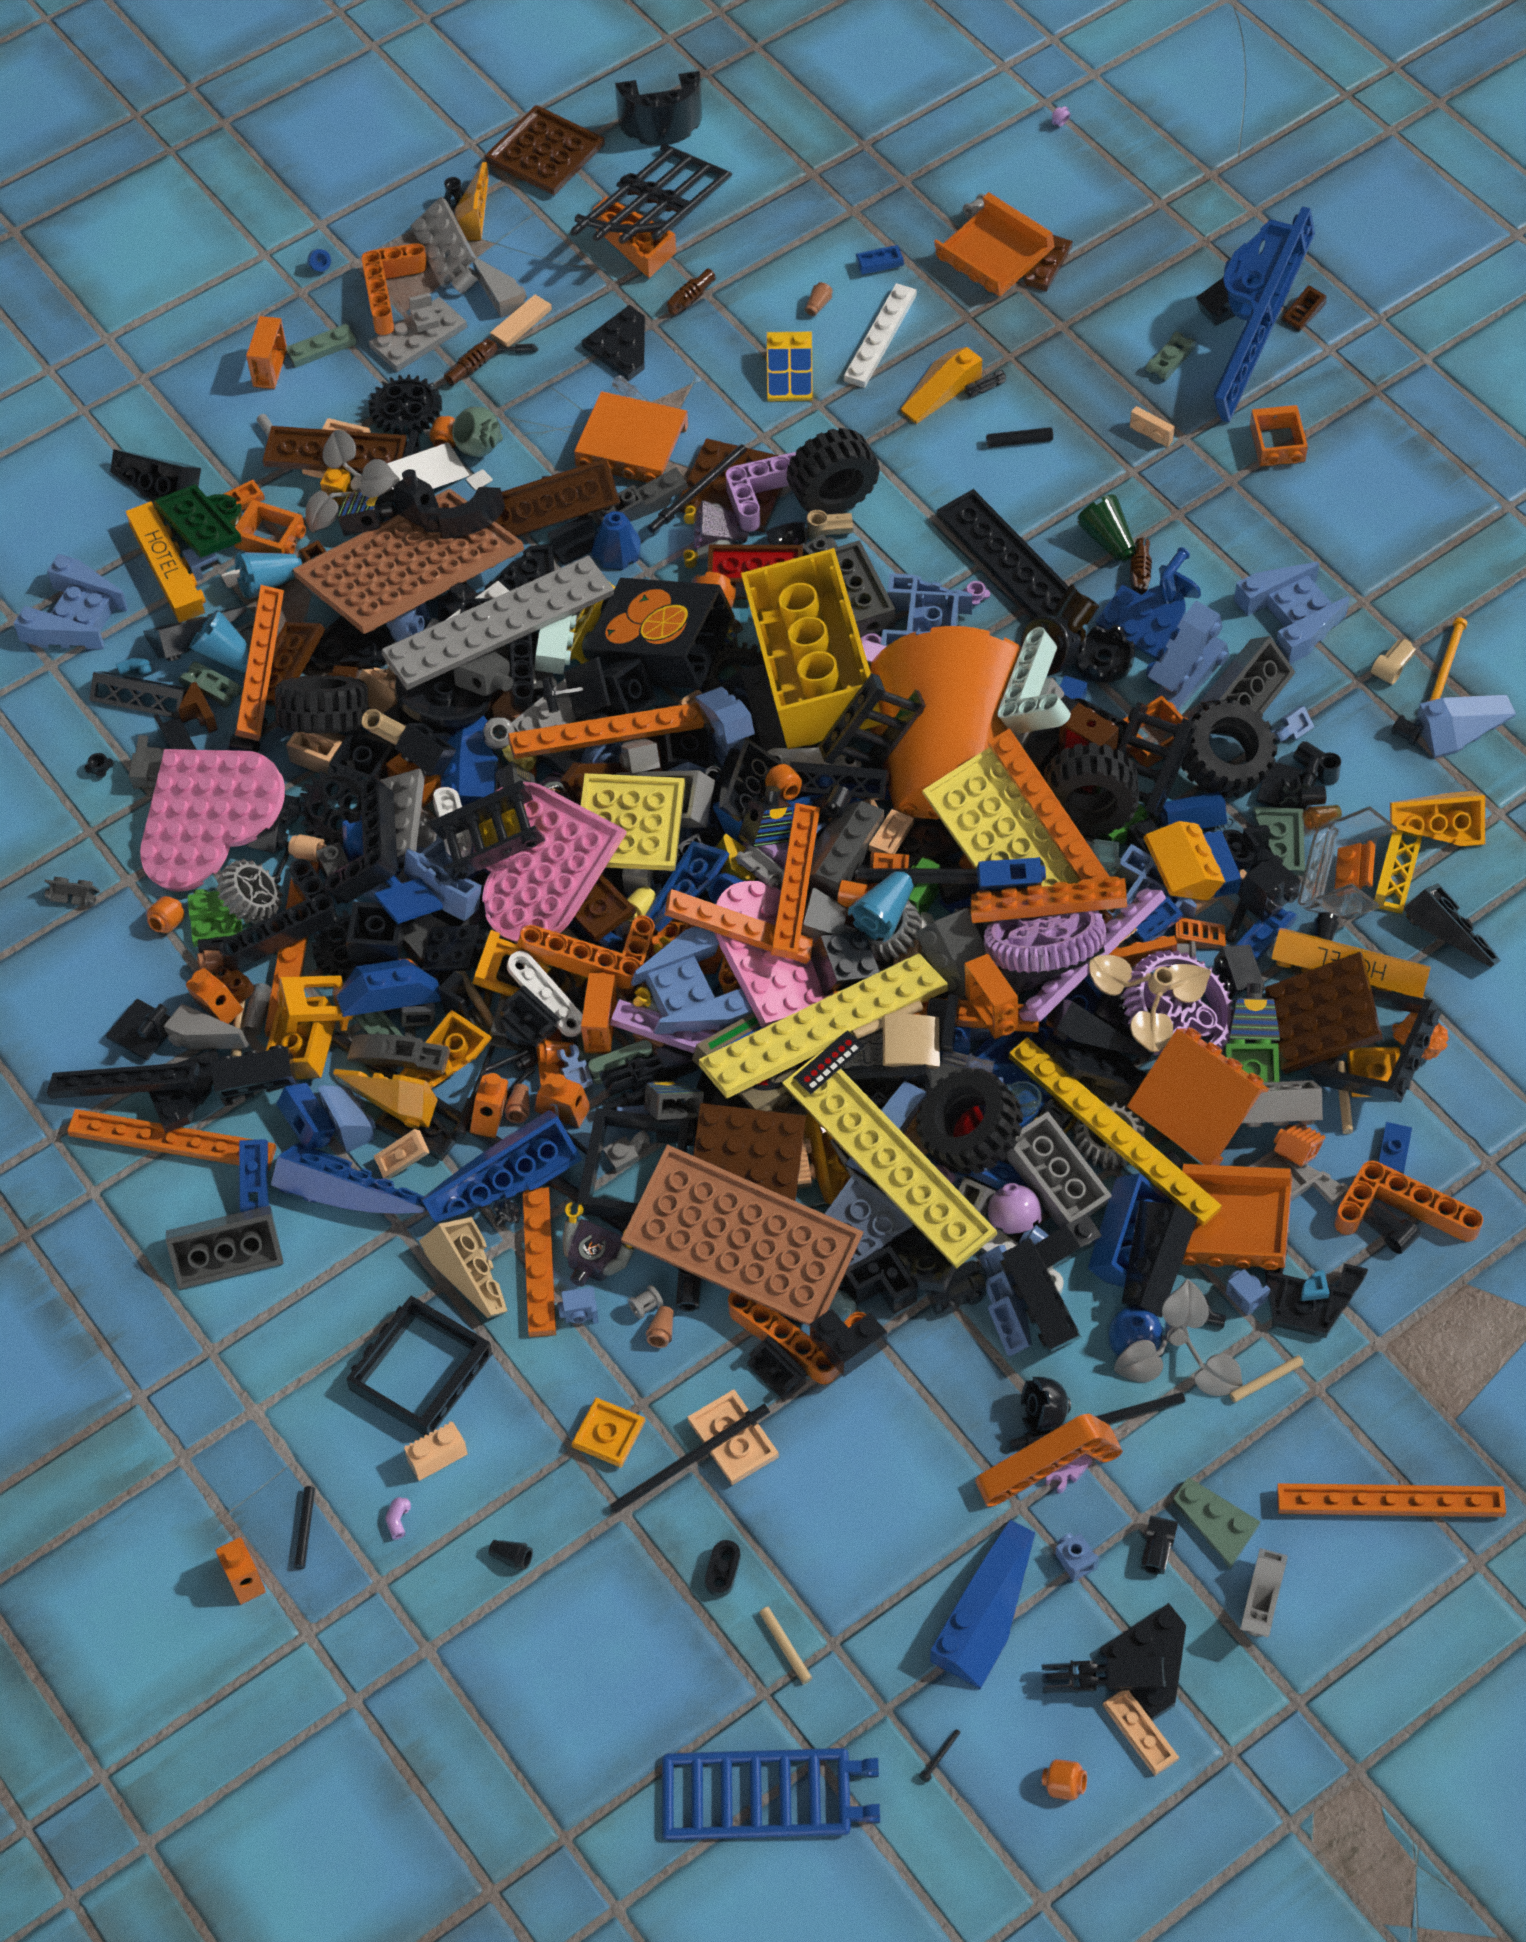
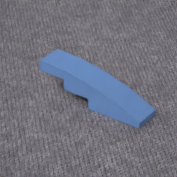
M904 1081L881 1111L905 1134L919 1110L922 1099L925 1100L927 1094L922 1089ZM850 1157L846 1165L871 1179Z
M998 1245L979 1256V1259L988 1278L985 1280L986 1290L992 1302V1305L988 1306V1310L1006 1353L1010 1357L1031 1346L1032 1343L1023 1299L1019 1300L1013 1288V1285L1017 1283L1012 1274L1007 1276L1000 1262L1004 1260L1002 1253L1007 1251L1005 1245Z

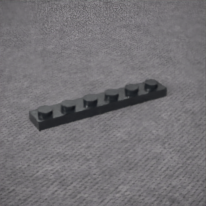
M197 1062L54 1072L51 1076L47 1094L50 1099L192 1089L196 1087L201 1068Z

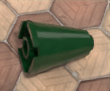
M1113 494L1101 497L1102 502L1097 505L1095 502H1092L1081 511L1077 517L1079 520L1077 523L1116 561H1127L1134 555L1136 547L1119 499Z

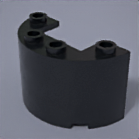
M700 71L678 74L681 89L639 95L636 80L615 83L617 116L621 130L629 138H637L640 140V143L652 146H661L662 143L667 145L678 143L691 136V131L699 127L702 119Z

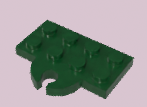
M194 484L154 500L155 508L199 558L242 542L241 534L234 527L242 517L241 504H236V498L225 494L206 496Z

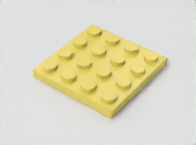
M585 773L581 806L620 826L627 832L606 865L607 868L675 871L685 789L684 778Z

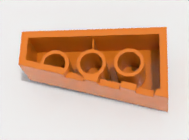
M606 196L599 204H597L593 208V210L609 197ZM616 202L597 220L608 222L622 211L625 206ZM634 211L620 224L634 225L643 216ZM671 231L666 232L658 240L652 239L653 232L638 233L624 244L618 241L623 233L609 232L604 236L648 278L655 274L676 253L675 233Z

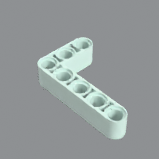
M1042 627L1034 628L1027 634L998 709V717L1008 729H1011L1013 734L1059 727L1070 718V711L1057 694L1040 695L1057 649L1054 641Z

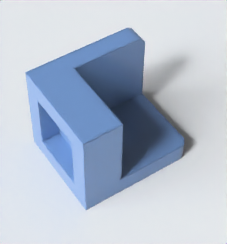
M192 548L182 551L188 563L189 572L194 574L196 581L203 579L201 566L217 560L215 553L199 558Z

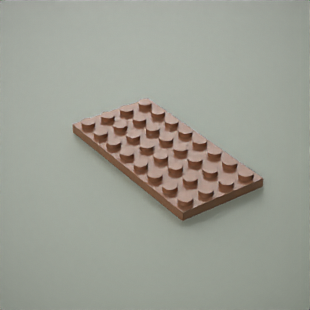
M667 1145L624 1232L621 1242L810 1327L811 1322L829 1310L864 1232Z

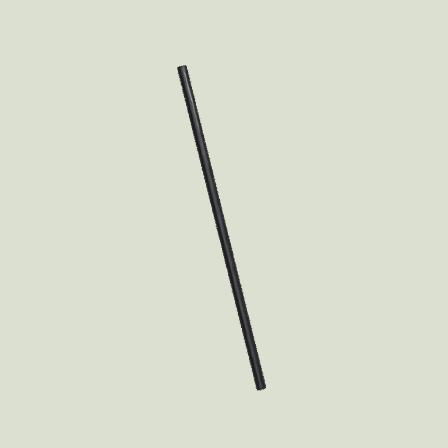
M338 1032L331 1039L333 1045L345 1053H349L351 1040ZM364 1064L376 1073H381L389 1079H392L393 1075L400 1074V1072L392 1068ZM437 1097L438 1100L434 1111L457 1125L461 1112ZM470 1118V1121H469L468 1126H467V1128H466V1131H467L468 1133H470L471 1121H472L471 1118ZM470 1133L490 1147L502 1140L497 1135L496 1138ZM558 1175L546 1182V1184L577 1203L580 1189ZM599 1217L622 1233H624L629 1224L628 1220Z

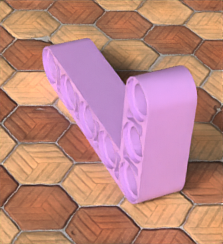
M796 452L733 466L727 470V493L741 529L751 532L759 528L760 509L755 493L788 486L787 468L790 465L791 457L795 456Z

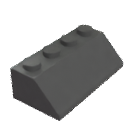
M1271 636L1250 639L1200 701V704L1204 707L1210 702L1215 704L1217 700L1225 699L1227 703L1231 700L1240 701V705L1244 706L1246 703L1252 706L1251 709L1254 712L1259 711L1263 714L1295 674V671Z
M863 801L848 804L840 818H832L814 846L808 884L809 889L816 888L825 895L838 900L841 881L852 880L856 869L860 867L869 852V843L884 822L883 809Z
M965 908L936 920L915 932L930 965L948 983V991L944 992L946 999H948L950 994L958 995L960 1000H968L965 995V963L987 954L984 947L985 939L977 923H972L971 909Z
M271 1205L166 1230L165 1240L178 1290L284 1264Z

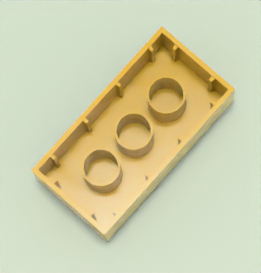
M835 548L741 573L788 750L814 745L822 741L871 674ZM879 703L875 705L873 710L880 712ZM866 719L859 728L866 730L882 724Z

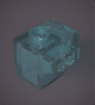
M1094 839L1089 847L1108 875L1113 877L1120 869L1119 842Z

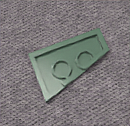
M1253 807L1252 813L1257 825H1267L1270 829L1268 847L1274 855L1277 854L1284 861L1283 865L1294 875L1304 876L1303 809Z
M1189 1477L1173 1498L1172 1503L1190 1524L1201 1532L1207 1539L1209 1546L1220 1554L1224 1559V1563L1231 1569L1260 1526V1521Z

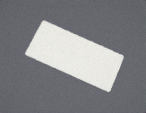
M449 443L387 463L400 480L403 479V471L413 469L416 471L417 478L429 483L432 489L469 476Z

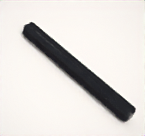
M857 868L855 871L857 883H880L893 872H905L911 877L912 883L978 884L977 869Z

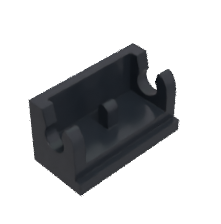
M525 985L505 1001L507 1005L500 1010L499 1014L535 1048L556 1032L561 1020Z
M769 1335L749 1354L751 1359L747 1362V1366L784 1402L806 1384V1371Z

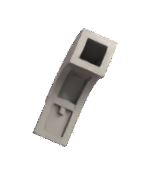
M1262 1548L1259 1549L1240 1630L1256 1637H1268L1270 1635L1288 1555Z

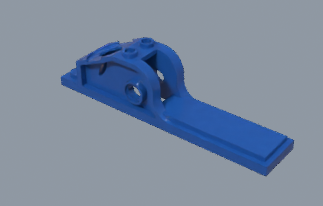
M1302 206L1299 214L1294 216L1292 225L1270 219L1260 228V232L1247 244L1241 245L1233 253L1231 260H1228L1225 264L1224 284L1228 293L1230 309L1236 317L1247 322L1213 394L1221 421L1230 423L1314 238L1315 229L1311 208ZM1265 240L1264 248L1259 254L1260 245Z

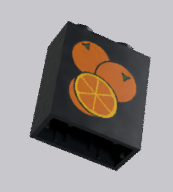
M620 578L614 589V595L604 599L601 606V616L593 631L585 635L582 651L587 660L599 657L603 671L619 659L641 657L651 685L700 689L732 626L735 615L719 584Z

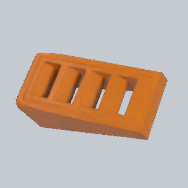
M1182 918L1174 924V936L1177 943L1195 941L1196 948L1221 949L1226 946L1225 925ZM1193 932H1198V937L1193 936ZM1203 932H1208V938H1203ZM1213 932H1218V940L1213 939Z

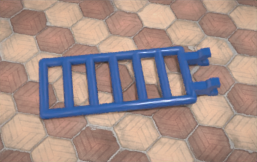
M844 1748L667 1753L662 1758V1837L665 1840L832 1836L849 1834L851 1822L880 1823V1804L850 1807L849 1776L860 1775L879 1777L878 1758L849 1761V1753ZM837 1760L839 1823L821 1824L820 1761ZM808 1761L809 1824H792L791 1762ZM761 1762H779L780 1825H762ZM732 1763H750V1826H733ZM703 1764H720L721 1827H703ZM674 1765H691V1827L674 1828Z

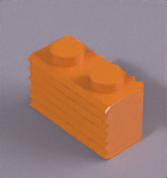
M1299 1122L1293 1126L1287 1125L1285 1130L1280 1129L1274 1139V1143L1277 1144L1274 1152L1302 1167L1312 1159H1315L1325 1140V1135H1321L1320 1132L1316 1133L1315 1129L1311 1130V1127L1301 1125Z

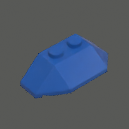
M407 959L355 967L337 994V1002L342 1016L346 1017L441 1001L438 990L440 986L437 979Z

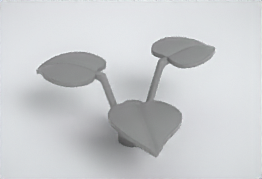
M335 430L327 440L323 450V459L325 464L333 469H337L343 464L344 468L355 476L351 481L353 491L331 493L329 496L324 491H318L311 496L306 506L305 516L307 525L312 533L327 528L337 518L338 504L333 498L345 497L347 493H362L366 497L374 498L387 492L400 481V478L392 471L390 466L381 459H374L367 463L363 469V476L347 464V461L355 457L356 445L352 437L342 430Z
M1186 1279L1163 1303L1162 1314L1166 1321L1164 1325L1166 1335L1162 1336L1160 1348L1156 1351L1154 1343L1150 1340L1134 1342L1119 1355L1114 1365V1370L1119 1375L1135 1382H1149L1157 1378L1163 1370V1361L1159 1356L1163 1354L1167 1342L1176 1346L1185 1343L1198 1365L1202 1368L1195 1374V1382L1200 1390L1209 1395L1224 1396L1229 1395V1393L1243 1385L1240 1366L1233 1357L1226 1354H1216L1211 1356L1205 1364L1192 1345L1187 1326L1191 1328L1201 1327L1208 1318L1209 1309L1204 1295L1189 1279Z

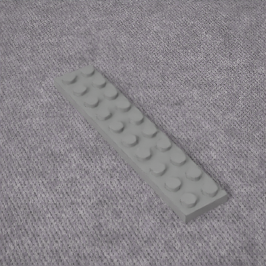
M588 555L382 649V656L408 690L613 596L614 588Z

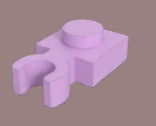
M1085 1453L1048 1475L1045 1484L1049 1485L1052 1480H1059L1061 1484L1057 1488V1493H1063L1067 1487V1480L1071 1479L1076 1483L1092 1464L1093 1458Z

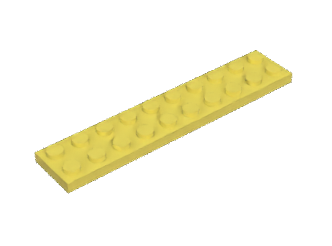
M918 953L700 1058L699 1066L726 1098H729L817 1055L822 1050L824 1051L847 1030L852 1034V1030L879 1019L886 1014L916 1001H920L922 1004L930 998L948 991V983Z
M823 1050L782 1082L784 1088L957 1269L997 1235V1230L842 1069L838 1070L812 1094L793 1078L823 1052Z

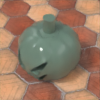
M468 407L456 417L453 423L452 436L457 448L467 456L483 457L488 455L497 446L498 442H501L503 439L497 417L491 410L485 407Z

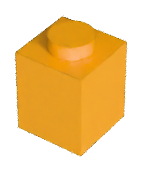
M328 467L320 482L321 490L328 496L331 493L352 492L351 473L346 470ZM345 497L333 498L338 505L342 506Z

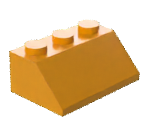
M1178 821L1150 832L1143 837L1170 896L1209 901L1226 882L1198 824Z
M325 996L306 997L309 1006H332ZM278 1004L266 1051L276 1045L288 1047L293 1054L296 1079L321 1078L336 1021L298 1022L296 1032L286 1033Z

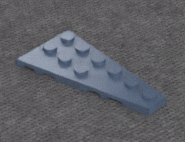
M855 1174L851 1176L825 1213L827 1216L864 1232L849 1266L876 1253L914 1226L911 1220L888 1196Z

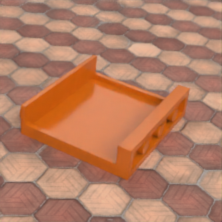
M988 192L983 197L984 207L946 242L942 243L937 239L934 241L935 253L941 261H946L956 271L963 272L970 280L984 286L988 292H993L1001 297L1055 246L1051 231Z
M601 391L574 450L576 467L607 458L612 475L649 483L663 475L680 433L686 432L688 428L687 410Z
M1190 1027L1177 1028L1127 1107L1204 1165H1220L1224 1159L1220 1156L1261 1092H1268L1269 1088L1263 1085L1264 1080L1254 1073L1248 1074L1242 1069L1243 1065L1239 1061L1231 1057L1228 1059L1222 1055V1049L1211 1042L1207 1044L1200 1039L1202 1035L1198 1031Z
M1183 1164L1182 1171L1220 1203L1222 1207L1203 1227L1196 1222L1182 1264L1193 1266L1198 1263L1208 1264L1212 1267L1235 1265L1242 1269L1255 1266L1263 1267L1267 1270L1285 1268L1292 1192L1291 1169Z

